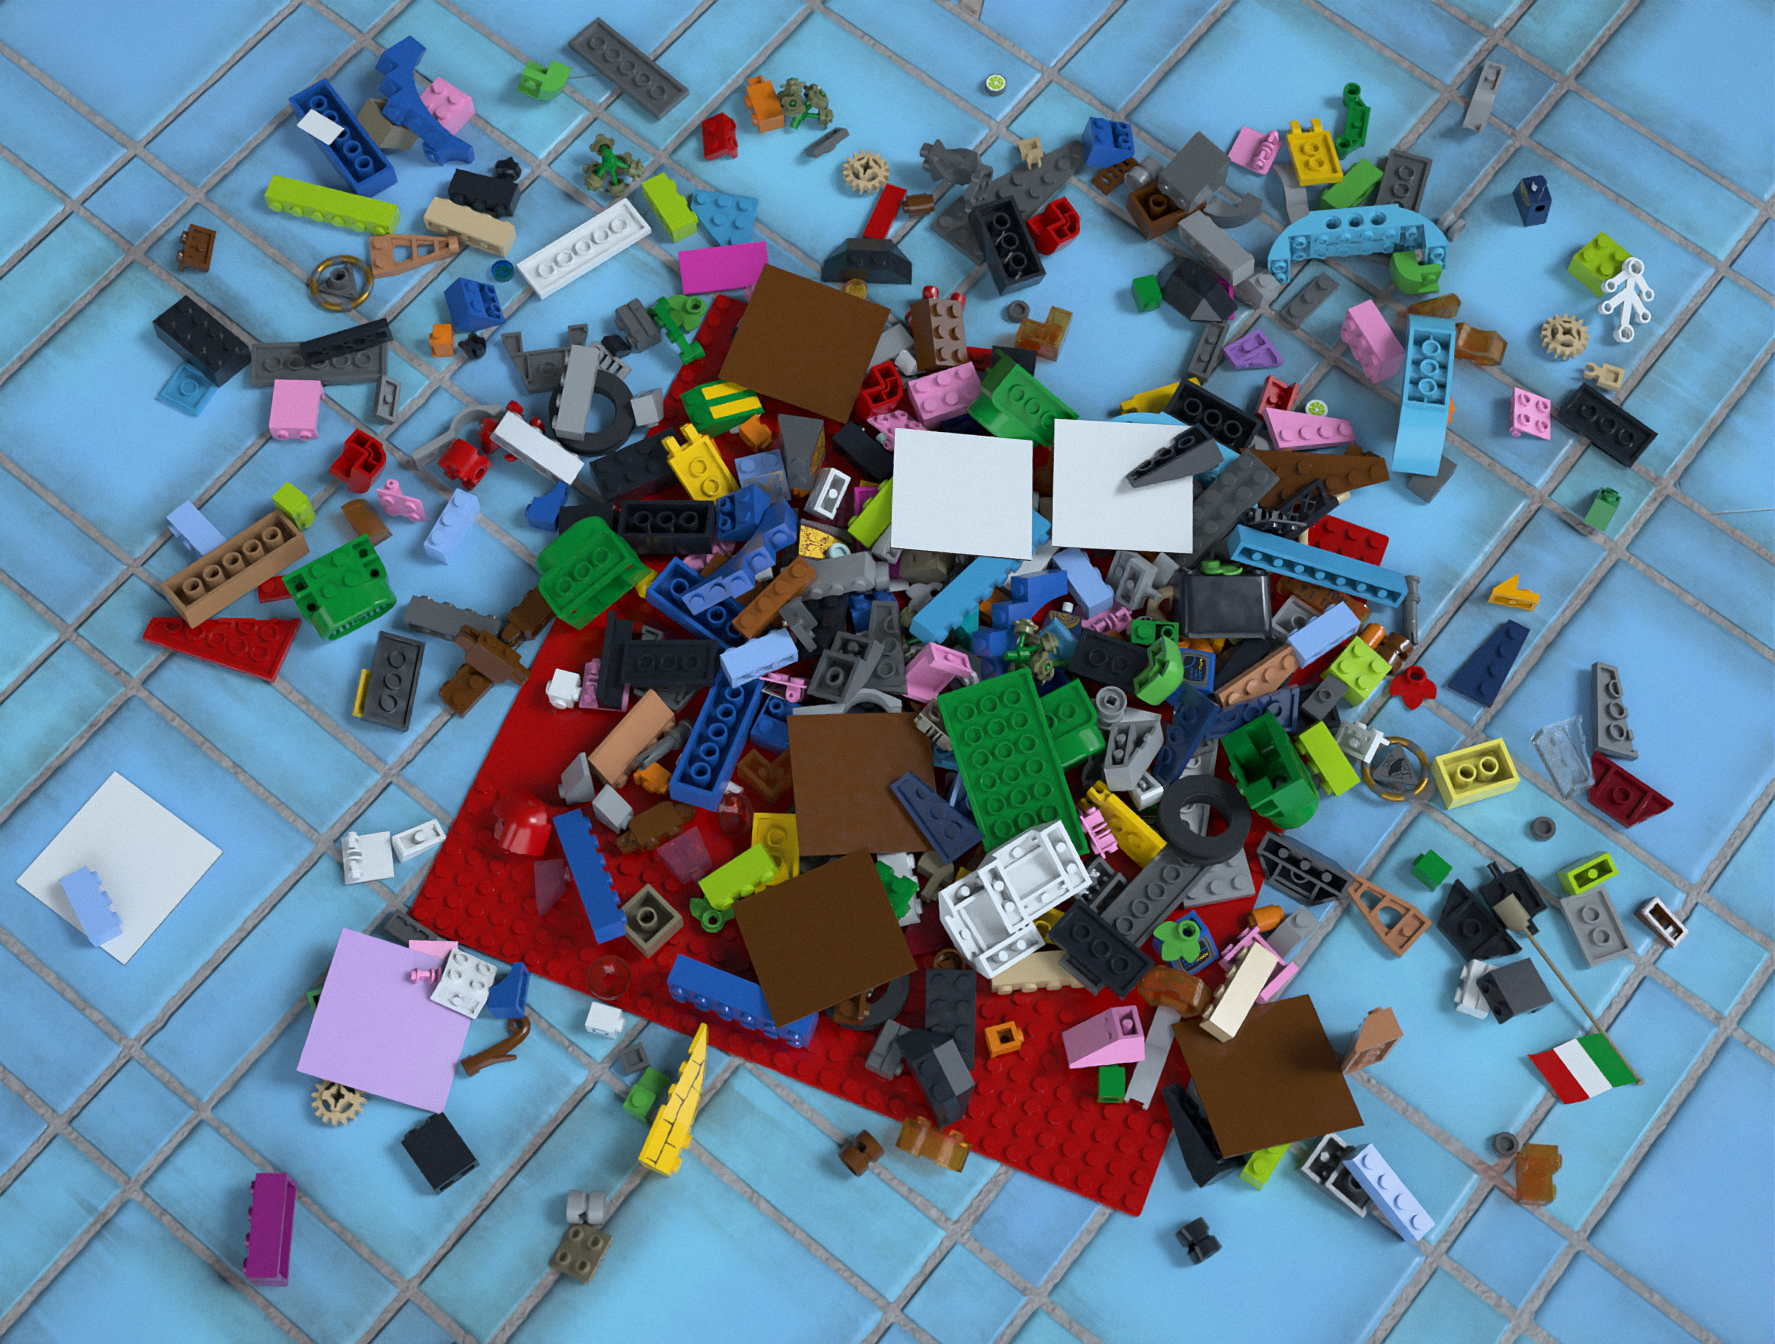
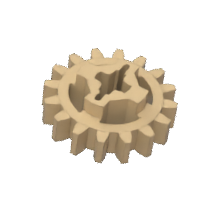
M861 150L860 155L854 152L853 159L847 157V164L843 165V179H846V186L852 185L853 192L859 189L861 195L864 191L871 195L872 190L878 193L880 192V186L885 188L886 181H889L890 166L887 165V159H881L880 153L873 155V150H870L868 154Z
M1564 313L1562 318H1560L1558 314H1555L1554 318L1549 317L1541 328L1542 332L1539 336V339L1543 340L1541 346L1548 347L1546 353L1554 352V358L1562 355L1563 360H1566L1567 356L1574 359L1576 355H1582L1584 349L1589 344L1590 334L1586 333L1588 326L1582 327L1583 320L1575 321V315L1568 318L1567 313Z
M323 1079L324 1083L322 1085L315 1084L319 1091L318 1093L311 1094L317 1100L311 1105L314 1109H318L315 1114L318 1118L323 1117L322 1121L325 1124L332 1120L334 1127L338 1126L339 1121L348 1126V1119L351 1118L353 1121H357L355 1114L357 1112L364 1113L361 1105L367 1104L368 1101L362 1096L368 1094L367 1092L354 1089L355 1095L348 1092V1086ZM342 1094L344 1096V1099H340L339 1103H337L335 1101V1098H340V1095ZM324 1103L331 1105V1113L325 1109Z

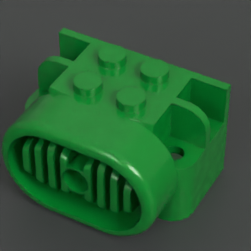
M997 348L995 352L1002 358L992 370L989 367L985 369L989 374L982 381L980 392L967 406V413L998 438L1033 441L1032 452L1039 444L1045 447H1053L1055 419L1077 420L1080 416Z
M598 516L587 517L573 524L547 545L535 561V568L541 576L538 582L539 591L559 619L579 630L584 628L652 572L650 568L640 561L637 553L629 546L626 540L613 532L604 519Z
M367 533L282 577L303 618L307 623L314 625L323 641L336 640L350 634L386 614L397 603V598L389 585V577L385 566L371 544Z
M1079 678L1040 698L1063 773L1086 762L1087 756L1092 754L1095 757L1106 749L1107 743L1096 725V710Z
M1271 711L1220 739L1232 764L1228 766L1235 779L1238 778L1239 782L1236 783L1238 790L1242 796H1246L1252 809L1255 808L1259 815L1266 817L1273 826L1285 830L1298 828L1314 816L1320 800L1318 790L1307 767L1299 758L1290 737Z

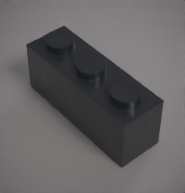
M457 168L448 188L450 201L454 204L474 207L479 211L494 212L499 216L513 217L521 197L518 183Z
M850 420L832 437V449L870 482L881 485L885 479L889 481L893 477L894 454L888 453L877 439L869 437L861 425H855Z

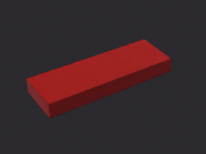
M889 183L886 184L865 228L863 238H887L902 206V201H904L907 195L906 189Z

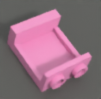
M275 379L269 429L273 438L279 440L300 439L303 441L318 439L320 399H324L325 392L321 381Z
M929 642L905 667L908 695L903 696L928 704L932 698L937 700L936 696H938L939 692L956 675L967 679L972 674L968 656Z
M1258 926L1252 930L1246 928L1237 937L1240 940L1237 945L1233 946L1230 944L1221 952L1223 958L1218 964L1227 972L1230 966L1235 965L1239 959L1236 957L1239 950L1244 945L1248 946L1255 941L1279 958L1255 1000V1003L1260 1005L1266 1002L1299 968L1293 962L1287 964L1257 933L1260 930Z

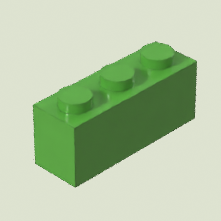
M1362 158L1358 163L1354 162L1349 167L1347 174L1343 176L1342 182L1334 183L1330 190L1326 189L1319 197L1321 201L1318 209L1330 210L1357 207L1380 185L1383 172L1365 158Z

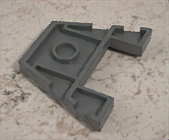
M588 323L568 326L570 346L523 352L521 331L501 334V339L528 393L535 394L554 391L561 381L562 373L567 372L568 365H565L566 352H571L572 344L585 346L589 329Z
M644 625L642 628L641 640H662L664 637L663 632ZM717 655L715 676L720 667H722L719 655ZM634 687V696L641 699L651 688L673 713L678 714L704 687Z

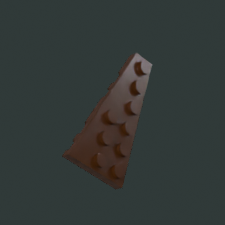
M1239 448V454L1241 455L1245 449ZM1249 449L1280 478L1258 502L1257 509L1274 510L1316 477L1321 479L1325 491L1329 495H1336L1390 480L1385 458ZM1317 488L1311 491L1309 500H1313L1319 495ZM1298 500L1294 505L1301 504L1302 501Z

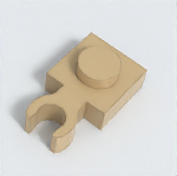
M1039 136L1018 141L1022 161H1027L1028 169H1031L1032 163H1038L1039 167H1041L1040 157H1043V151Z
M1587 362L1585 368L1592 372L1584 371L1582 377L1589 380L1596 379V386L1618 393L1625 370L1603 363L1602 367L1599 368L1596 364Z

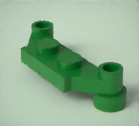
M1353 82L1346 84L1343 90L1344 98L1342 102L1344 106L1348 107L1344 136H1339L1334 144L1338 160H1344L1347 155L1358 147H1364L1371 107H1367L1360 98L1361 87Z
M664 296L657 299L655 304L646 309L660 329L664 328L667 331L665 335L671 344L675 343L681 350V353L678 355L685 366L695 359L700 360L706 356L697 340L691 344L688 343L683 332L669 315L673 310Z

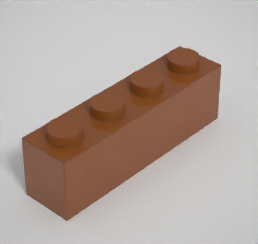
M799 555L732 621L734 628L747 641L758 638L781 615L778 611L795 597L799 598L818 579L817 572Z

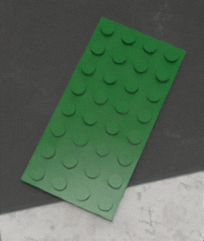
M1029 666L936 696L978 829L986 836L982 840L986 854L1030 827L1058 819L1061 820L1078 855L1090 853Z

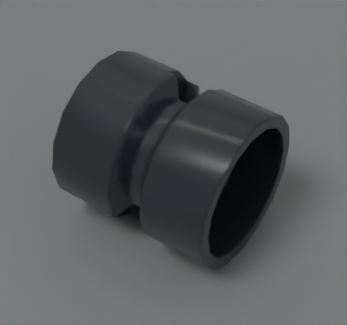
M1203 1217L1192 1221L1175 1234L1181 1246L1189 1249L1187 1255L1195 1266L1222 1249V1245L1216 1236L1209 1234L1210 1227Z

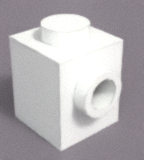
M556 669L553 680H549L546 687V694H548L550 703L560 709H565L566 707L573 709L575 701L578 702L582 693L579 674Z

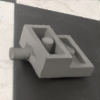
M1117 550L1104 582L1105 585L1109 584L1116 594L1114 599L1132 611L1143 608L1147 596L1155 602L1161 599L1160 596H1162L1161 593L1152 588V582L1158 568L1134 551Z

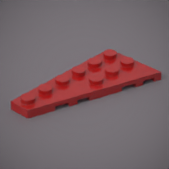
M152 617L142 638L145 642L274 683L302 624L301 618H292V620H280L279 618H270V620L218 618V620L207 619L192 629L181 617Z

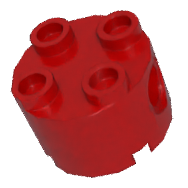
M455 438L437 462V465L445 470L444 474L453 481L456 478L461 480V484L469 491H473L492 466L490 460L484 454L480 456L477 453L478 449L460 438Z

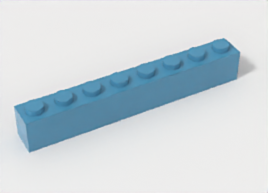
M1033 509L1032 557L1040 545L1045 546L1051 538L1050 531L1052 528V524ZM979 556L913 617L909 631L926 645L929 642L935 644L937 642L942 643L952 628L957 629L967 614L971 615L975 612L979 602L982 600L986 601L992 595L993 589L996 586L1001 587L1011 572L1016 573L1020 569L1024 560Z
M1239 524L1236 525L1227 541L1232 560L1394 608L1399 607L1408 593L1407 584L1402 573Z

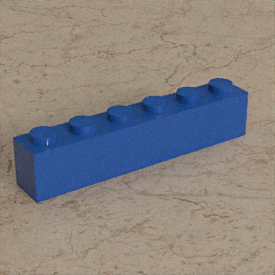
M579 808L552 818L598 944L625 935L626 931L623 924L628 923L624 910H618L616 906L621 903L616 890H610L609 886L614 884L609 871H603V867L606 866L602 852L597 854L595 850L600 848L595 834H589V830H592L589 817H583Z

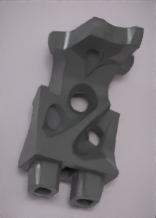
M936 139L933 145L926 142L923 144L919 151L920 157L925 158L922 167L924 171L931 173L933 182L946 179L951 183L960 184L962 187L969 184L963 195L965 201L964 210L969 215L972 208L978 206L982 199L986 200L993 179V167L984 164L979 154L970 149H946L939 139Z

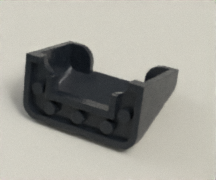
M1190 566L1183 567V570H1175L1170 622L1179 623V634L1187 638L1270 637L1272 632L1270 574L1267 570L1255 566L1251 567V570H1247L1246 575L1231 576L1202 575L1197 571V568Z

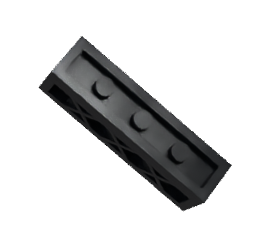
M385 317L301 342L299 345L305 364L309 366L393 341V337Z
M1316 477L1272 510L1285 513L1287 521L1307 523V526L1298 527L1295 532L1282 531L1281 535L1275 536L1294 540L1340 505L1337 497L1326 493L1320 478ZM1317 488L1319 495L1313 500H1309L1311 491ZM1301 500L1300 509L1293 513L1294 504Z
M608 610L596 701L598 708L622 710L625 687L620 685L624 647L625 640H632L634 621L617 619L616 611Z

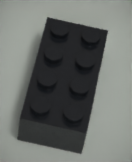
M1010 195L973 207L967 218L1000 296L1040 284L1046 272L1014 196Z
M187 295L152 321L157 337L186 362L204 374V377L218 388L251 363L249 346Z
M1184 377L1163 411L1188 426L1200 423L1216 442L1238 454L1239 448H1249L1263 422Z
M673 427L589 462L591 476L605 503L614 502L618 509L621 507L622 500H639L680 482L667 462V456L670 453L667 452L661 442L667 436H673L678 445L682 446Z
M622 500L617 534L625 539L637 554H713L716 532L714 500Z

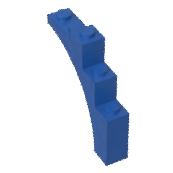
M409 35L385 50L375 67L385 76L378 91L389 99L382 114L398 127L404 124L432 148L439 151L445 144L450 132L433 117L417 92L414 81V68L420 63L427 48Z
M786 499L765 509L760 526L734 557L706 579L681 594V598L693 615L730 596L736 598L755 588V575L776 564L777 551L796 542L797 516Z
M1047 569L1011 576L1012 600L992 604L993 627L972 631L973 654L981 657L982 681L1008 673L1010 661L1004 660L1003 653L1004 651H1012L1020 637L1014 634L1015 625L1011 624L1012 621H1018L1019 618L1031 619L1049 601L1068 594L1067 570Z

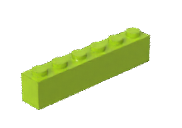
M274 174L264 195L268 207L276 212L283 211L291 213L296 217L304 216L312 218L317 222L324 221L332 223L337 227L344 226L352 228L357 232H368L376 236L394 234L401 218L398 205Z

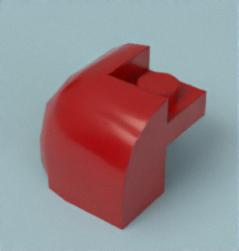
M1064 196L1050 202L1043 213L1026 220L1025 224L1029 234L1036 242L1034 246L1037 252L1045 256L1066 248L1080 234L1079 222L1081 219Z
M891 360L872 366L868 377H865L855 401V412L862 420L887 414L896 407L901 399L904 385Z
M356 428L344 442L343 452L331 465L329 473L347 483L348 491L357 494L366 493L380 478L386 466L387 458L382 448L383 444Z
M514 792L504 796L496 804L492 812L499 817L494 836L499 839L498 845L520 854L543 856L551 829V824H547V814L545 811L548 808L547 805L532 793Z

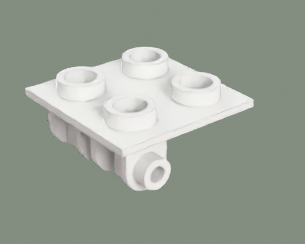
M390 831L357 836L356 832H348L347 837L341 838L346 885L394 877Z

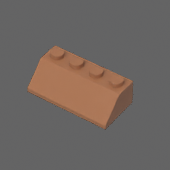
M651 688L587 758L591 775L604 786L608 784L614 790L618 787L622 788L628 781L630 773L633 770H638L643 764L642 762L636 766L635 758L659 742L666 731L675 728L674 713Z
M1378 1007L1369 1011L1368 1016L1363 1019V1023L1358 1026L1359 1029L1354 1032V1036L1349 1041L1340 1064L1343 1075L1384 1061L1403 1037V1032L1391 1007L1384 1010L1382 1007Z

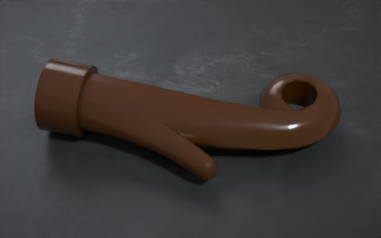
M524 1015V1018L508 1019L507 1027L514 1035L473 1056L469 1055L460 1060L469 1078L487 1066L517 1059V1055L507 1053L522 1043L531 1030V1022L526 1015ZM522 1022L523 1026L521 1029L514 1027V1024Z

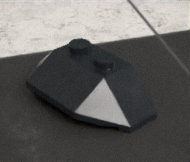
M847 238L824 261V282L912 285V263L891 239Z
M1175 257L1160 271L1159 289L1162 299L1190 322L1224 323L1238 309V305L1222 285L1189 258Z
M1268 830L1256 851L1267 882L1309 906L1343 900L1354 880V877L1333 859L1293 837Z
M915 1028L896 1038L895 1041L939 1130L963 1119L975 1083L953 1039L920 1028Z

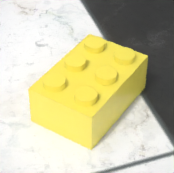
M1503 738L1437 756L1430 766L1447 810L1513 791L1520 782Z

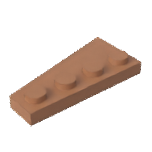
M1284 644L1213 692L1218 705L1223 708L1275 691L1299 666L1292 645Z

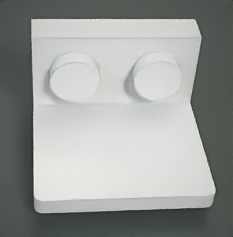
M453 948L442 977L433 990L430 999L476 1019L487 1001L498 968L459 949Z

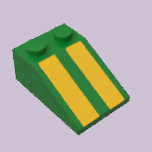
M723 379L699 385L680 395L697 433H708L713 438L746 422L755 414L760 415L764 413L755 391Z

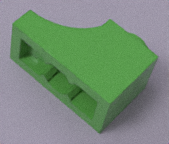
M648 1067L640 1081L634 1084L623 1104L625 1113L647 1124L671 1078Z

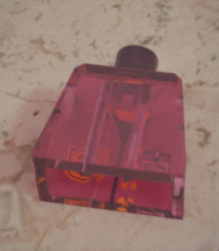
M697 826L656 850L660 861L681 884H686L693 880L698 889H701L698 882L707 877L705 872L712 868V864Z

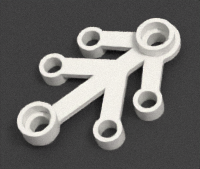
M1635 257L1627 258L1622 264V271L1612 279L1604 280L1601 284V289L1604 293H1611L1616 290L1617 285L1626 280L1624 289L1610 300L1600 302L1598 305L1599 313L1606 315L1612 313L1613 309L1622 302L1619 326L1613 332L1614 339L1619 343L1629 342L1634 337V330L1629 325L1631 305L1636 311L1635 320L1637 323H1648L1651 319L1650 312L1645 309L1642 302L1651 301L1654 298V292L1648 287L1642 277L1644 271L1642 261ZM1635 283L1640 290L1638 295L1634 290Z

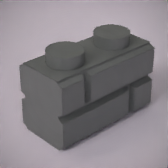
M636 298L628 302L627 305L624 304L615 310V325L620 332L624 330L627 335L625 336L626 341L631 348L635 347L641 353L649 349L650 346L653 347L662 341L661 331L639 299Z
M886 1019L865 1062V1068L889 1080H893L895 1074L900 1076L905 1062L902 1061L903 1055L895 1039L911 1031V1029Z

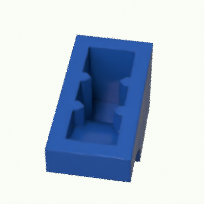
M451 133L439 151H436L425 141L422 143L424 156L431 163L436 162L443 166L447 162L462 161L471 164L475 159L473 147Z
M558 481L556 487L549 494L533 498L532 504L527 505L525 517H527L530 527L556 533L559 525L560 507H565L570 494L568 483Z
M514 962L508 976L501 983L490 988L486 1007L495 1019L524 1018L531 973L523 962Z

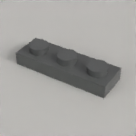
M1322 272L1280 312L1279 317L1294 330H1297L1339 289L1340 284L1325 272Z
M1207 322L1186 376L1197 377V380L1205 383L1208 382L1229 331L1230 324L1225 322Z

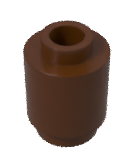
M922 193L906 196V200L902 201L903 213L908 214L909 218L930 215V212H935L933 195Z

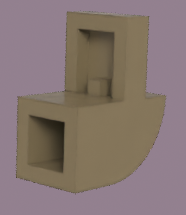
M936 851L925 852L917 863V872L930 879L921 893V902L928 904L932 900L937 901L939 899L938 892L943 890L942 887L947 888L953 884L954 866L953 863L946 866Z

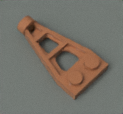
M386 234L385 236L369 237L374 279L397 276L452 254L460 253L458 235L434 237ZM419 245H434V253L419 256ZM396 246H409L413 250V255L407 260L396 262L394 248Z
M1346 869L1354 877V884L1349 887L1346 894L1380 942L1400 959L1433 922L1415 906ZM1364 891H1370L1380 899V903L1373 910L1369 909L1360 899V895ZM1383 907H1391L1402 915L1401 921L1393 929H1387L1379 919L1378 913Z

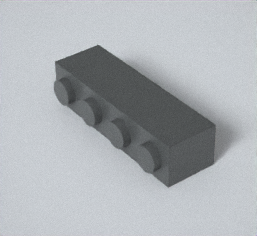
M424 595L421 597L412 596L403 618L406 629L456 643L454 642L456 635L460 634V627L465 624L479 632L484 629L498 640L501 639V632L504 630L502 622L493 615L483 616L472 609H459L449 602H435L432 598Z

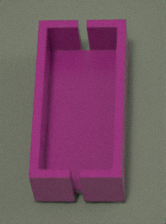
M256 1173L255 1180L251 1182L250 1193L254 1197L253 1206H250L248 1209V1221L251 1222V1228L245 1238L248 1258H245L243 1261V1274L256 1286H288L297 1183L287 1173Z

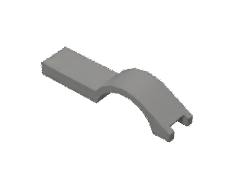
M1486 60L1462 125L1463 128H1469L1483 134L1507 66Z
M1292 161L1280 165L1275 163L1271 166L1274 177H1279L1283 187L1285 213L1289 226L1309 215L1306 187L1299 186Z
M500 404L480 405L463 409L454 417L448 432L410 453L416 468L421 470L439 459L451 442L458 438L460 431L467 424L486 417H490L499 423L504 416L503 413H500L503 411Z
M863 688L847 704L837 703L793 708V715L845 714L850 707L860 702L878 704L887 713H902V703L900 699L878 690Z
M1161 997L1144 1043L1145 1061H1138L1123 1100L1124 1102L1128 1103L1129 1099L1132 1098L1144 1103L1142 1109H1148L1175 1035L1171 1024L1179 1023L1185 1005Z

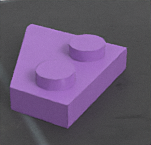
M1260 328L1223 348L1222 354L1234 369L1281 366L1284 363L1282 356Z

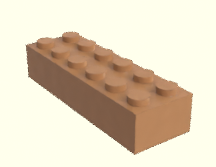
M278 508L165 580L160 586L170 604L193 629L308 554L310 550L304 535Z

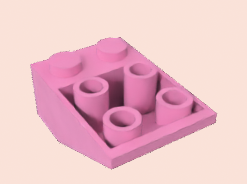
M1136 1005L1110 1008L1062 1033L1069 1068L1145 1061L1144 1034Z

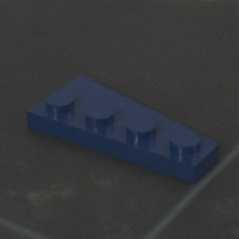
M1509 619L1450 682L1448 687L1491 708L1531 629Z
M1186 682L1182 683L1180 690L1183 692L1180 701H1176L1173 710L1176 713L1172 725H1168L1166 731L1167 740L1165 746H1161L1152 773V777L1167 788L1179 780L1221 708Z
M1294 684L1220 708L1204 738H1223L1269 711L1273 713L1286 732L1296 731L1300 687Z
M912 771L906 773L890 786L946 866L950 865L986 837Z

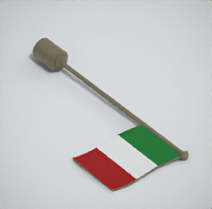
M1513 893L1495 905L1493 909L1510 931L1515 929L1517 933L1521 930L1524 932L1600 1032L1575 1038L1546 1052L1527 1055L1563 1104H1573L1585 1101L1614 1087L1635 1083L1638 1086L1643 1085L1645 1082L1644 1078L1641 1079L1528 931L1526 927L1529 925L1527 920L1530 916Z

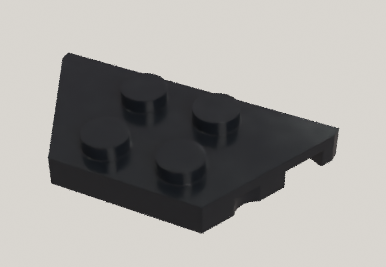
M1457 878L1451 887L1436 928L1468 963L1472 959L1485 961L1518 954L1523 948Z

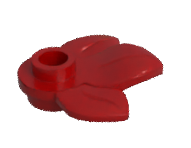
M1413 665L1407 667L1403 675L1393 679L1389 693L1391 696H1402L1405 706L1413 711L1420 707L1424 698L1436 699L1437 688L1434 682L1427 678L1426 672L1422 667ZM1415 675L1417 676L1418 680L1415 681L1411 679L1410 676Z

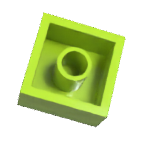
M1601 231L1573 256L1567 271L1601 298L1605 294L1601 289L1602 282L1612 279L1620 273L1623 262L1633 256Z
M1356 636L1346 644L1320 677L1325 680L1331 673L1347 685L1349 689L1343 697L1356 707L1370 695L1391 670L1392 666Z

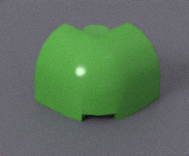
M528 60L517 92L540 101L552 100L558 97L564 90L572 68L551 60L549 68H546Z
M1415 251L1393 253L1389 263V270L1396 289L1405 295H1425L1439 292L1438 281L1442 273L1441 264L1423 265V261H1417Z
M1164 635L1147 649L1150 666L1133 680L1136 696L1151 705H1159L1183 681L1184 666L1180 648L1174 641Z

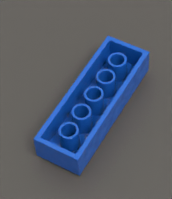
M326 78L288 98L293 114L299 122L312 109L344 128L330 145L311 134L309 135L353 194L371 198L398 182L392 164Z
M675 556L646 590V601L696 638L716 639L719 643L718 654L720 655L729 648H738L745 645L747 640L734 628L732 621L746 607L732 597H728L693 615L681 598V594L706 578ZM769 626L757 639L766 636L774 628Z
M720 667L714 680V687H711L670 780L671 799L717 812L765 699L766 692L762 691L765 688V680L756 678L732 688L723 668Z
M681 954L678 955L667 979L669 991L673 995L672 998L681 1003L689 1001L694 1003L697 1009L704 1012L712 1010L717 1012L720 1018L727 1021L735 1019L740 1021L741 1025L747 1029L755 1030L757 1028L763 1030L764 1034L770 1038L778 1039L780 1037L786 1039L789 1045L796 1048H801V1046L808 1048L819 1022V1014L817 1012L777 1029L760 985Z

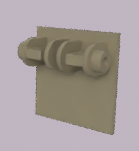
M932 698L913 721L916 723L915 726L924 734L933 726L926 736H929L936 729L939 732L932 741L934 742L942 734L936 744L944 751L948 750L951 752L953 748L938 701Z
M572 1223L549 1266L588 1285L590 1281H594L593 1277L597 1272L596 1268H601L602 1265L599 1263L601 1260H605L603 1255L605 1256L609 1248L612 1247L613 1236L583 1223Z

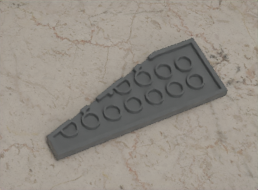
M1075 140L1040 157L1041 167H1039L1038 163H1032L1031 169H1028L1026 164L993 180L986 200L982 199L979 205L1013 195L1023 220L1026 222L1085 164L1083 144ZM962 195L931 224L930 229L981 267L986 261L967 218L968 215L965 213V201Z

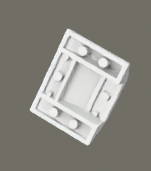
M1059 819L1030 827L989 852L976 870L1009 934H1012L1092 883Z
M976 870L938 892L940 921L958 952L963 956L965 963L988 979L993 978L1045 945L1033 921L1012 934L1008 933Z

